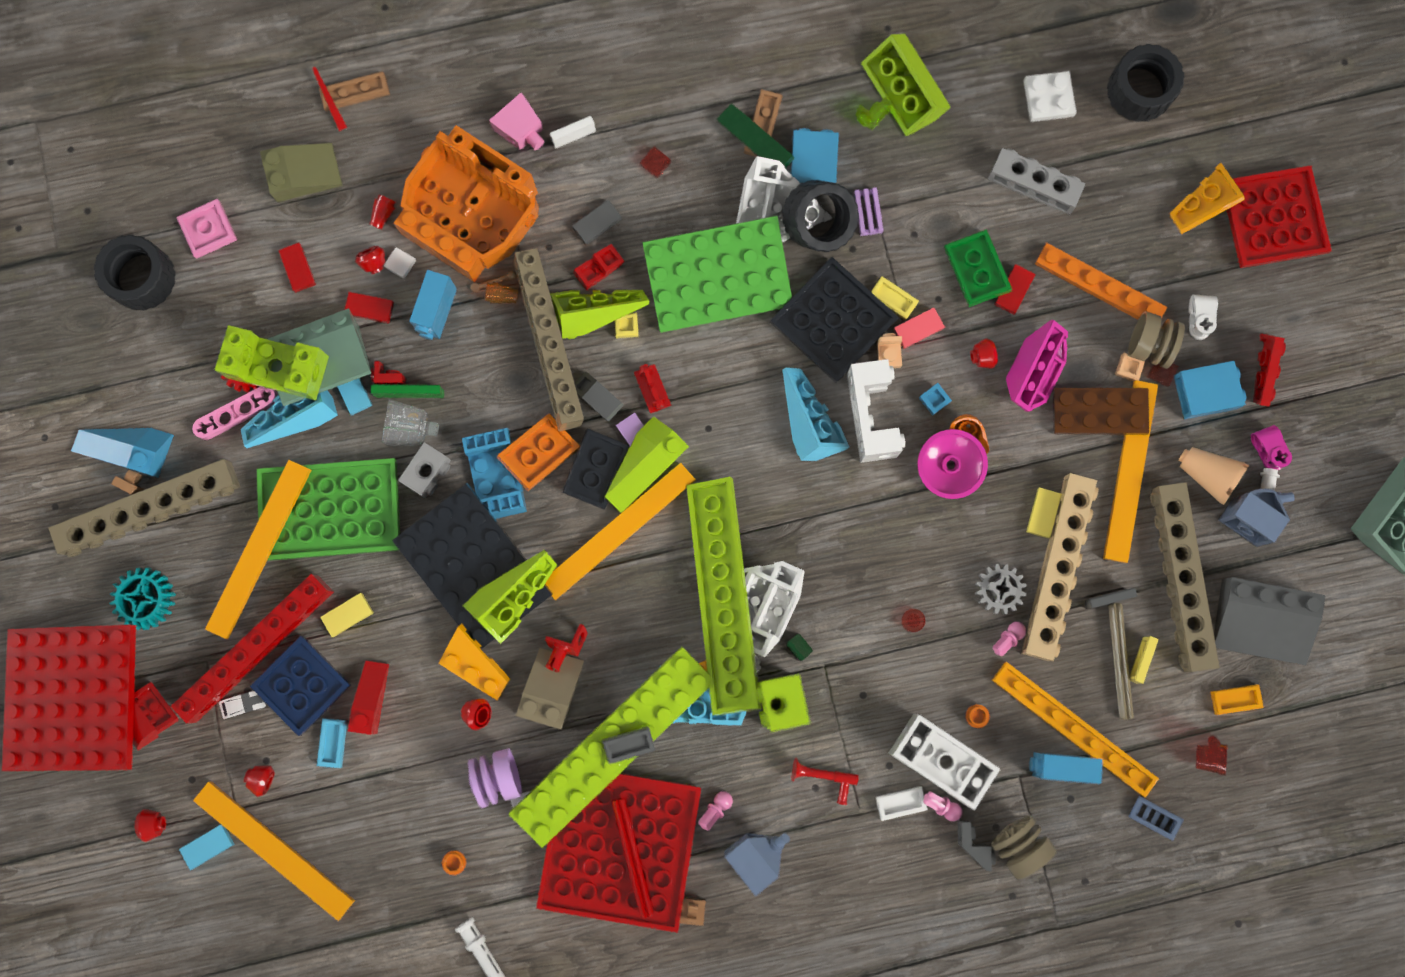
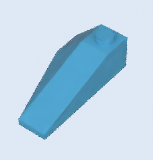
M153 428L78 430L71 451L159 478L174 435Z

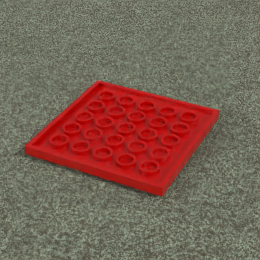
M136 625L8 629L2 771L132 769Z
M620 773L547 843L536 909L678 933L701 787ZM624 798L653 910V915L648 918L640 917L612 802L616 799Z

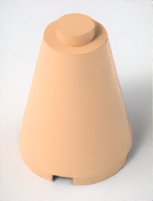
M1194 447L1190 451L1185 449L1178 460L1182 462L1180 467L1223 505L1249 467L1244 462Z

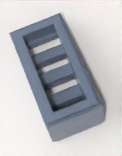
M1141 796L1137 798L1128 816L1172 841L1184 819ZM1145 804L1147 808L1142 818L1137 815L1142 805ZM1151 809H1154L1156 812L1149 823L1146 819ZM1162 813L1165 817L1158 828L1155 824ZM1169 818L1174 821L1167 833L1164 831V828Z

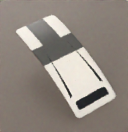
M255 691L219 701L223 719L266 706L265 702Z

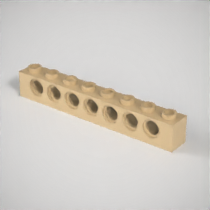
M1072 473L1064 476L1060 492L1062 495L1051 537L1048 541L1021 654L1045 661H1054V657L1057 658L1059 655L1060 644H1058V641L1066 627V622L1063 620L1065 612H1068L1071 607L1069 595L1077 582V577L1074 576L1075 570L1081 564L1082 554H1080L1081 546L1086 543L1088 532L1085 529L1093 516L1091 504L1092 500L1095 501L1098 495L1097 480ZM1074 495L1079 496L1081 498V507H1078L1074 504ZM1069 517L1076 520L1077 526L1075 529L1069 527ZM1064 539L1071 543L1070 551L1064 550L1062 546ZM1058 562L1065 564L1066 571L1064 574L1058 572ZM1053 584H1057L1060 587L1061 592L1059 596L1053 595L1051 591ZM1048 606L1055 610L1053 619L1048 618L1046 615ZM1042 629H1046L1050 634L1047 642L1043 641L1040 637Z

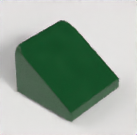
M800 634L795 635L786 643V646L798 661H803L813 651Z

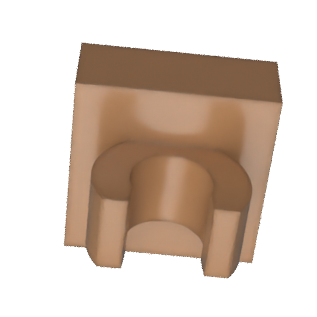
M132 470L127 471L124 479L115 476L111 483L131 495L145 490L137 486L143 475Z
M684 898L680 923L703 926L706 900Z

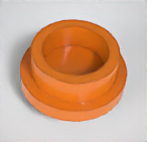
M975 704L967 709L965 718L970 726L982 728L989 721V712L984 706Z
M450 851L443 857L442 867L450 875L460 874L466 867V858L460 851Z

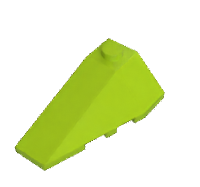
M543 550L479 589L463 606L501 644L518 627L522 621L520 619L521 614L526 607H531L533 604L532 597L537 590L543 588L557 564Z

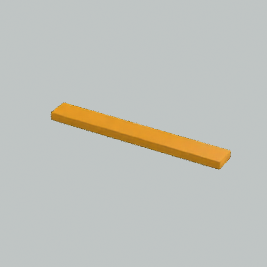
M1138 380L1133 382L1132 388H1148L1149 434L1124 435L1103 559L1125 564L1128 563L1158 389V384Z
M288 460L205 630L229 639L311 473L310 469Z
M682 463L678 464L552 572L545 584L552 591L554 600L562 596L685 491L687 485L693 484L696 481Z
M1004 662L991 681L1090 757L1103 759V767L1142 797L1146 798L1159 780L1153 773L1008 662Z
M209 781L193 800L337 921L343 917L355 900L212 781Z

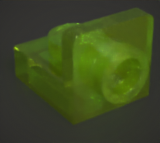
M885 97L880 103L876 101L869 111L860 105L856 111L858 122L862 126L873 130L890 112L892 102Z

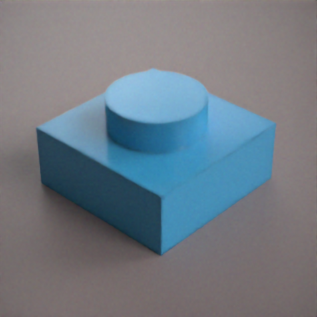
M939 383L919 397L932 416L952 401Z

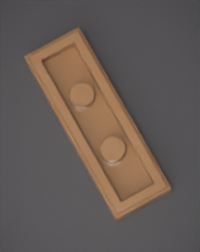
M383 71L326 86L337 108L390 95ZM319 88L325 111H330L327 102L324 98V95L321 89Z
M761 89L753 122L772 137L782 94ZM745 146L744 154L756 157V155Z

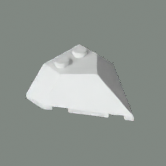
M756 156L744 180L736 223L777 215L782 242L790 239L782 222L784 202L790 195V192L800 183L784 168L785 166L780 161ZM815 199L811 201L806 210L805 224L807 230L813 228L816 224L832 219Z
M784 561L775 562L771 565L744 568L754 653L763 657L781 639L801 596L804 570Z

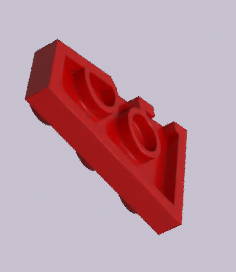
M1260 333V341L1264 342L1262 352L1258 353L1257 361H1259L1261 371H1258L1256 374L1253 403L1270 407L1271 401L1275 398V380L1278 379L1281 372L1279 362L1286 349L1285 338Z

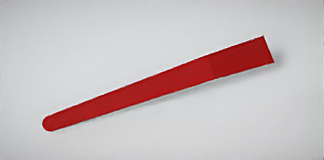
M313 67L314 75L339 131L348 128L317 68Z

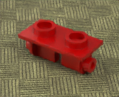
M655 364L640 366V370L635 371L634 375L650 414L671 406Z

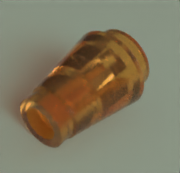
M494 281L493 283H487L485 301H490V304L517 303L518 290Z

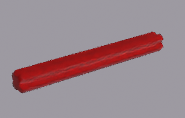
M624 798L616 799L612 802L640 917L648 918L653 915V910Z

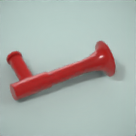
M797 757L794 759L792 766V782L798 777L805 776L841 783L837 804L847 805L849 784L857 785L859 775L806 767L798 762Z

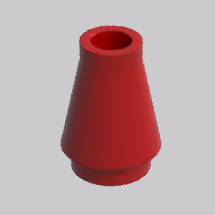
M379 194L378 198L374 199L369 225L382 230L384 224L396 209L394 207L396 202Z

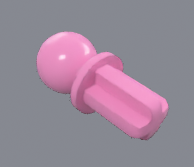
M1021 622L1011 623L1008 630L1003 631L1001 638L993 645L994 653L1004 656L1011 647H1015L1018 644V640L1023 639L1026 635L1025 625Z
M725 791L717 793L714 797V804H708V810L701 817L698 824L703 829L709 831L719 818H723L724 814L722 811L728 810L732 806V796Z
M933 792L924 795V804L936 810L938 815H944L947 820L952 822L961 818L962 808L959 804L950 802L947 797L942 798Z

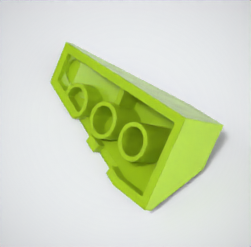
M570 290L550 294L562 339H574L577 336L586 335L649 304V299L643 290H615L612 294L601 293L600 290H593V294H580L579 290Z
M653 416L636 433L605 498L622 513L689 446L671 428Z

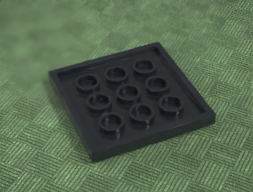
M831 257L770 320V323L829 378L837 383L848 372L851 364H855L899 317L838 261Z

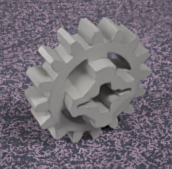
M995 564L993 570L990 567L985 568L986 575L983 573L979 574L978 576L982 581L975 583L977 587H980V590L976 591L975 595H981L982 597L978 603L985 602V610L993 608V614H998L1000 609L1003 615L1008 614V608L1012 612L1016 611L1015 604L1022 605L1023 602L1020 597L1027 595V593L1022 591V588L1026 587L1027 584L1020 583L1023 575L1016 576L1017 569L1013 568L1009 571L1007 564L1003 565L1002 569H1000L999 564ZM999 574L996 581L988 582L991 576ZM1009 578L1013 581L1015 587L1011 585ZM1002 584V588L1005 589V592L1000 594V591L996 589V586ZM986 591L992 596V601L987 596ZM1013 597L1008 604L1003 605L1005 598Z

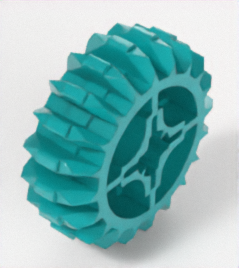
M136 568L135 572L132 570L127 571V577H119L121 584H113L117 591L109 593L115 597V600L109 604L116 606L112 613L119 614L118 622H124V625H136V630H140L141 627L143 630H149L150 625L155 628L158 627V621H166L164 614H172L168 607L175 605V602L170 601V597H174L176 594L175 592H169L173 584L166 583L169 578L161 576V572L158 570L153 572L152 568H145V570L143 568ZM140 582V584L137 585L136 590L132 593H129L132 587ZM152 584L157 589L158 597H156L153 594V586H151ZM145 596V598L151 599V601H140V599H135V597ZM128 601L132 603V611L134 612V614L129 609ZM153 605H156L155 609L149 615L145 616V614L148 613L149 608Z

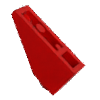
M365 661L351 708L347 732L368 735L378 733L389 664Z

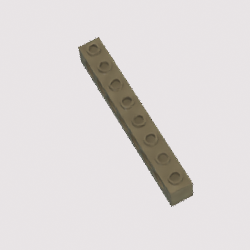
M538 249L515 252L513 264L558 431L581 427L584 417Z
M222 459L51 526L48 529L57 554L74 557L81 554V550L85 548H97L104 544L103 541L108 539H120L126 536V532L131 530L140 531L147 528V524L154 521L155 523L166 521L169 519V515L174 513L183 514L190 511V507L197 504L202 506L211 503L215 497L232 495L235 489L240 488V484L232 462ZM214 478L215 485L209 489L208 482ZM190 487H192L193 494L191 497L187 498L186 492ZM171 496V503L165 506V499ZM148 504L149 512L144 515L143 508ZM124 513H127V520L122 524L121 517ZM105 522V529L100 532V524ZM83 530V537L81 540H78V533Z
M1187 482L1158 486L1152 489L1150 499L1156 510L1154 522L1160 533L1158 545L1164 555L1162 567L1164 574L1168 578L1166 590L1168 597L1172 601L1170 613L1172 620L1176 624L1175 641L1179 645L1181 652L1179 654V664L1184 672L1218 669L1220 667ZM1168 503H1170V504H1172V505L1174 506V508H1175L1174 514H1170V513L1168 512V510H1167V504H1168ZM1172 526H1175L1178 529V537H1174L1172 535ZM1176 549L1181 550L1183 554L1182 560L1176 558ZM1180 572H1184L1187 576L1185 584L1179 579ZM1185 595H1188L1191 599L1189 607L1183 602ZM1189 618H1192L1195 622L1193 630L1187 625ZM1194 641L1199 645L1197 653H1194L1191 648Z

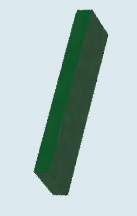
M732 103L716 119L720 125L757 157L778 160L785 166L784 168L795 159L789 151Z

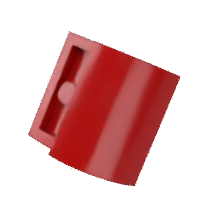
M152 682L134 692L133 745L139 751L157 739L159 733L179 721L176 714Z

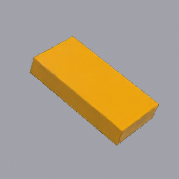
M1259 684L1210 691L1215 715L1264 708Z

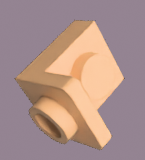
M887 333L879 337L877 341L878 361L888 359L889 366H893V368L902 367V336H896L895 333Z

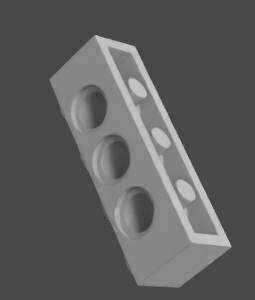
M1004 148L1000 151L988 177V180L1069 215L1075 209L1086 184L1075 176L1064 175L1054 167L1043 166L1033 158L1022 157L1016 151ZM1012 168H1018L1021 174L1014 173ZM1033 176L1039 177L1042 183L1035 182ZM1053 185L1060 186L1062 188V192L1056 191Z

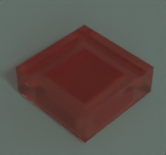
M654 146L640 162V166L658 179L671 164V159Z
M1159 363L1157 365L1153 364L1147 378L1169 387L1179 366L1172 363L1166 369L1160 367Z

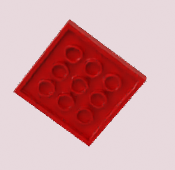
M1311 165L1233 178L1244 195L1243 201L1227 209L1240 268L1328 254L1332 251Z

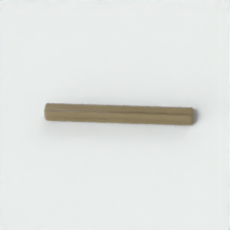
M1111 603L1108 605L1119 718L1128 720L1133 719L1134 715L1123 607L1121 603Z

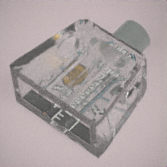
M389 399L382 436L383 444L386 446L422 445L425 435H438L439 423L429 422L428 413L425 410Z

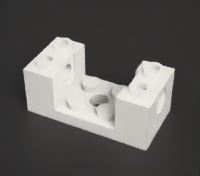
M888 359L851 364L847 373L860 463L897 458L903 451L902 448L905 447L904 434H900L899 428L871 431L874 428L872 414L868 415V406H870L869 394L887 391V386L895 378L894 368L889 366Z
M918 714L912 715L888 753L973 810L976 809L1000 771V768ZM943 755H949L952 759V765L948 769H943L940 766L939 761Z

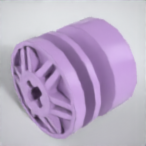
M509 748L494 752L492 755L493 764H490L485 755L480 756V764L476 758L468 760L470 786L481 808L489 806V799L493 805L497 804L498 792H501L505 801L522 796L519 772L514 756Z

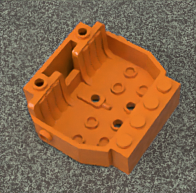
M456 125L448 136L439 131L436 135V140L433 141L430 147H426L423 150L420 161L405 180L400 205L403 211L394 224L401 235L475 282L484 268L489 269L511 256L528 230L533 226L539 214V206L535 198L538 191L531 173ZM480 161L484 162L492 169H487L486 167L480 164ZM478 199L477 204H471V201ZM450 220L448 225H443V221ZM468 232V236L465 238L461 237V234Z

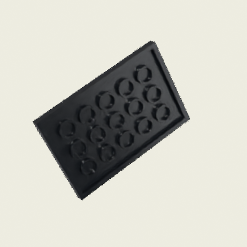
M466 483L392 541L457 625L463 624L467 629L466 633L473 641L477 640L482 649L495 638L463 605L479 589L527 561V559L469 484ZM546 584L542 589L536 591L531 599L533 604L530 608H525L520 619L553 595Z

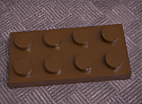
M1054 388L1053 390L1054 434H1149L1148 388Z

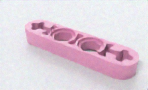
M259 387L196 420L193 424V433L203 440L212 439L256 416L260 411L269 409L275 403L273 399L278 395L275 390ZM264 392L271 394L268 397V402H266L265 400H260L264 397ZM252 398L260 400L257 402L260 405L259 407H257L256 402ZM246 401L250 402L251 410L248 413H242L240 411L241 404ZM229 412L231 420L227 424H221V414ZM203 424L210 426L207 428L206 434L200 432L203 429Z

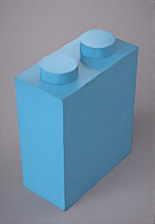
M807 128L794 130L792 155L795 159L791 162V175L800 184L809 180L836 183L839 133H834L832 130L817 132Z
M427 270L409 322L414 326V330L420 333L419 336L425 339L432 340L433 337L440 339L457 291L449 276Z
M1235 361L1184 370L1174 375L1184 420L1236 410L1246 405V393L1241 388V374Z
M1033 752V757H1030L1029 770L1032 771V776L1042 779L1101 784L1103 759Z

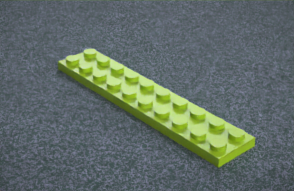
M725 477L687 485L707 672L712 677L709 681L712 715L717 716L761 709L756 691L758 680L733 478Z
M681 646L509 811V815L543 848L636 758L633 757L609 764L602 739L649 726L654 741L709 688V681L712 677Z

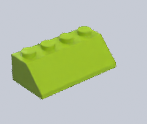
M891 34L861 62L906 136L936 121L951 108L906 34Z

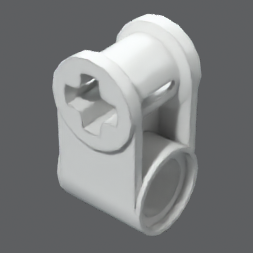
M1192 295L1190 298L1189 333L1196 340H1204L1216 329L1218 308L1216 296Z

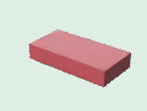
M932 308L898 325L893 330L896 336H902L901 345L905 349L943 330L945 326L935 308Z

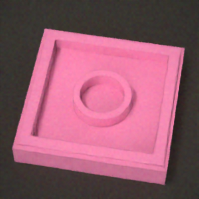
M218 199L176 217L191 252L196 259L237 240L222 204Z

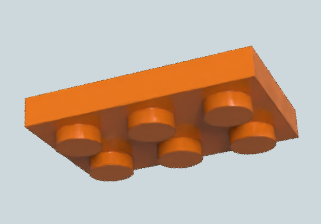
M549 413L499 453L497 459L529 491L579 449V444L565 430L558 431L556 420Z

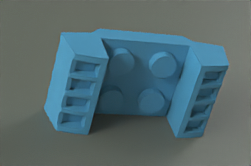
M509 428L462 438L464 452L468 456L475 493L493 517L497 519L527 512L522 485L497 459V455L512 444Z

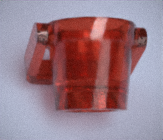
M1210 735L1208 738L1209 745H1197L1196 769L1226 776L1227 744H1221L1217 735Z

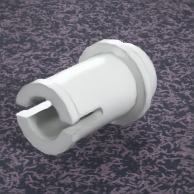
M1264 468L1263 472L1260 473V476H1262L1260 489H1272L1275 491L1277 478H1280L1278 470Z

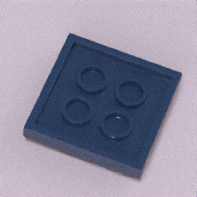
M300 636L250 687L298 736H302L351 684L304 636Z

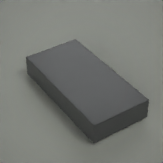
M607 200L575 223L573 229L583 242L588 245L622 220V216L611 202Z
M1129 588L1087 599L1084 603L1086 609H1091L1137 597L1136 589Z
M649 726L602 739L609 764L656 751Z

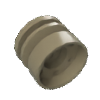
M1144 311L1138 319L1130 338L1128 356L1145 361L1151 353V364L1157 365L1159 363L1160 367L1168 369L1181 348L1185 325L1184 323H1174L1172 319H1167L1161 326V316Z
M1031 815L1007 825L991 842L995 850H1000L998 853L1000 858L1011 856L1006 866L1017 880L1038 871L1057 852V849L1047 836L1035 839L1040 834L1041 827L1039 825L1034 826L1036 820Z

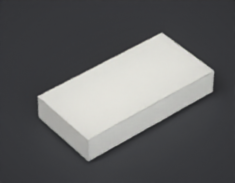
M588 116L555 130L550 135L556 149L594 133L596 129L592 117Z
M922 786L875 797L881 821L928 810L927 805L923 802L924 793Z

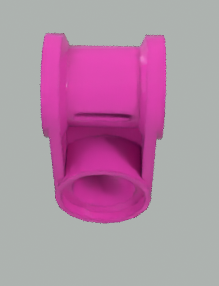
M1271 425L1251 434V442L1265 468L1279 471L1291 463V452L1283 439L1280 429L1276 425Z

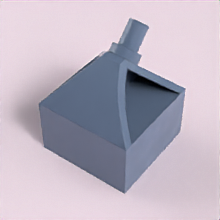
M1258 489L1242 494L1231 500L1218 520L1256 547L1274 543L1290 520L1283 503L1294 501L1293 492L1282 494L1272 489Z
M746 833L724 851L725 858L754 895L757 896L779 877L781 852L784 845L790 841V838L785 833L781 836Z

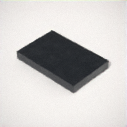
M587 428L561 493L605 510L608 503L605 495L630 446Z

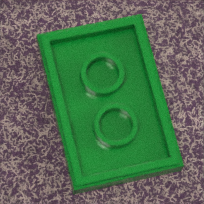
M987 229L944 245V250L968 307L1012 291Z

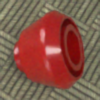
M380 246L367 248L356 255L355 263L365 272L376 274L384 269V249Z
M988 338L975 344L973 350L970 351L971 361L973 364L976 363L978 367L993 369L998 363L996 346Z
M486 699L469 700L461 709L462 720L472 730L482 729L491 719L492 710Z
M256 765L253 769L249 768L247 770L244 782H246V788L255 796H263L269 790L275 774L272 766Z
M143 809L136 816L135 832L137 837L143 842H148L160 836L166 829V818L160 812Z

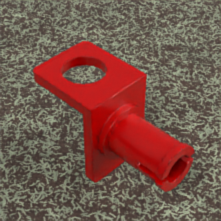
M583 624L579 625L571 644L546 636V643L553 649L545 665L547 669L559 672L566 654L578 657L588 634Z

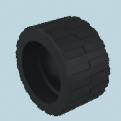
M1157 44L1139 45L1134 49H1130L1111 73L1107 84L1108 99H1110V104L1115 108L1116 112L1126 119L1134 120L1135 122H1147L1164 114L1178 97L1184 85L1183 66L1179 62L1178 57L1170 52L1169 49ZM1134 69H1143L1153 73L1161 82L1163 95L1157 98H1147L1139 95L1130 86L1127 72Z
M809 180L793 189L784 202L782 222L785 226V231L792 241L802 247L818 252L835 251L845 246L857 229L859 219L858 205L854 200V196L847 188L840 186V184L821 180ZM821 194H826L834 204L835 219L831 228L824 235L813 237L808 232L805 224L806 210L814 198Z
M121 235L108 241L100 249L101 251L97 254L94 264V277L99 288L107 296L126 308L142 311L157 307V305L166 300L168 295L170 296L175 285L176 273L174 265L169 256L151 241L141 236ZM149 256L152 268L147 281L137 289L123 291L119 283V276L123 266L134 257Z

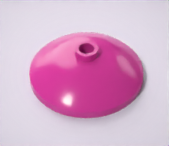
M950 429L936 433L924 443L919 452L917 467L921 481L929 491L942 498L958 499L972 494L981 486L987 474L988 459L984 447L973 435L965 431ZM949 460L954 462L953 469L947 468L946 464Z

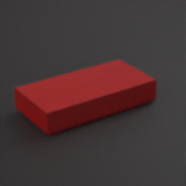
M300 242L278 250L295 293L316 285Z
M1015 264L1008 277L1012 291L998 296L994 305L1015 315L1036 274Z
M349 292L345 310L349 308L353 317L389 324L394 301Z

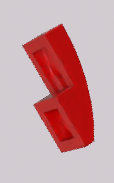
M610 244L593 254L592 259L575 268L573 274L585 290H588L624 263V260L614 246Z

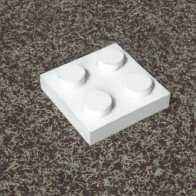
M1069 71L1025 77L1024 85L1030 122L1074 117L1076 115Z

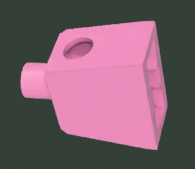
M522 93L489 120L492 129L518 149H522L529 143L534 150H537L544 144V140L538 135L543 130L541 121Z

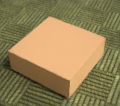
M1122 353L1115 375L1131 381H1139L1145 361L1129 357L1127 353Z

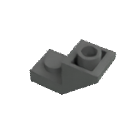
M585 372L576 381L577 395L608 422L623 406L613 394L589 373Z
M957 820L958 845L983 869L992 871V865H995L996 861L995 851L991 850V846L988 844H972V841H975V827L971 826V822L968 820Z

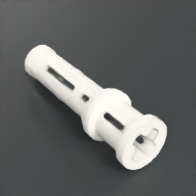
M473 917L454 929L456 933H460L466 943L465 948L469 952H473L487 977H505L484 943L486 941L485 936L481 935L474 925L475 920Z

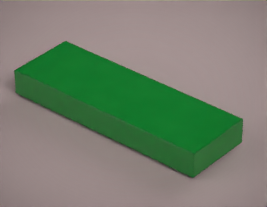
M371 385V394L376 398H444V390L440 385Z

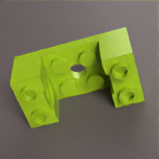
M228 325L215 371L228 379L317 400L329 356L317 347L297 342L296 346L263 339L252 331ZM281 361V370L273 372L271 369L273 362Z
M799 674L758 682L756 691L759 703L762 704L763 711H759V717L764 728L766 727L770 732L810 724ZM777 697L780 700V707L777 710H772L770 706L771 700Z

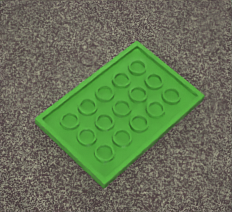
M777 215L642 242L660 333L782 309L792 299Z
M390 458L302 465L310 469L311 473L267 561L400 551L392 541L400 535L397 460ZM285 467L257 469L258 520Z

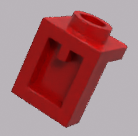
M374 361V367L371 368V380L375 384L406 385V378L400 371L387 370L384 373V365L380 361Z

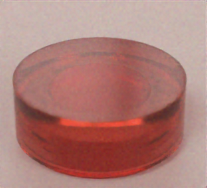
M909 609L902 616V626L908 632H918L925 625V616L918 609Z

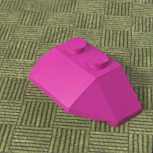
M1050 320L1024 340L1006 377L1011 401L1026 412H1030L1048 401L1066 364V339L1068 338V331L1055 320Z

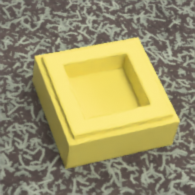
M630 313L615 320L616 338L639 337L637 313Z

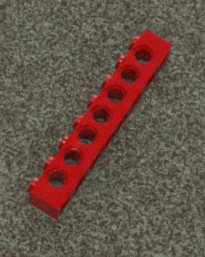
M310 574L171 705V708L186 724L197 723L325 602L334 591L320 576Z

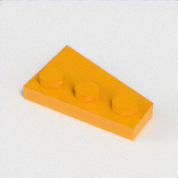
M1220 163L1215 168V171L1208 178L1206 177L1200 183V186L1170 213V218L1179 232L1183 234L1244 200V195L1223 164Z
M460 624L438 664L490 697L498 700L508 685L510 678L492 658H488L481 650V645L478 641H473L466 633L467 629L463 624Z

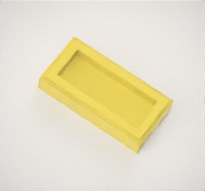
M881 276L871 291L890 310L905 321L919 302V300L883 276Z
M1040 487L1037 489L1027 533L1048 539L1051 537L1061 493Z
M359 593L320 618L331 637H335L374 612L363 593Z
M1152 636L1142 638L1130 673L1131 682L1136 684L1144 683L1159 639Z

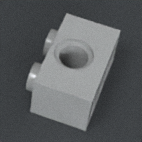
M424 442L398 481L426 498L428 495L431 496L438 486L436 482L440 476H445L451 465L449 463L451 460ZM431 466V474L428 477H423V468Z

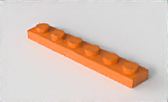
M1048 243L1045 244L1035 262V265L1137 320L1144 311L1159 315L1162 318L1167 309L1163 304Z

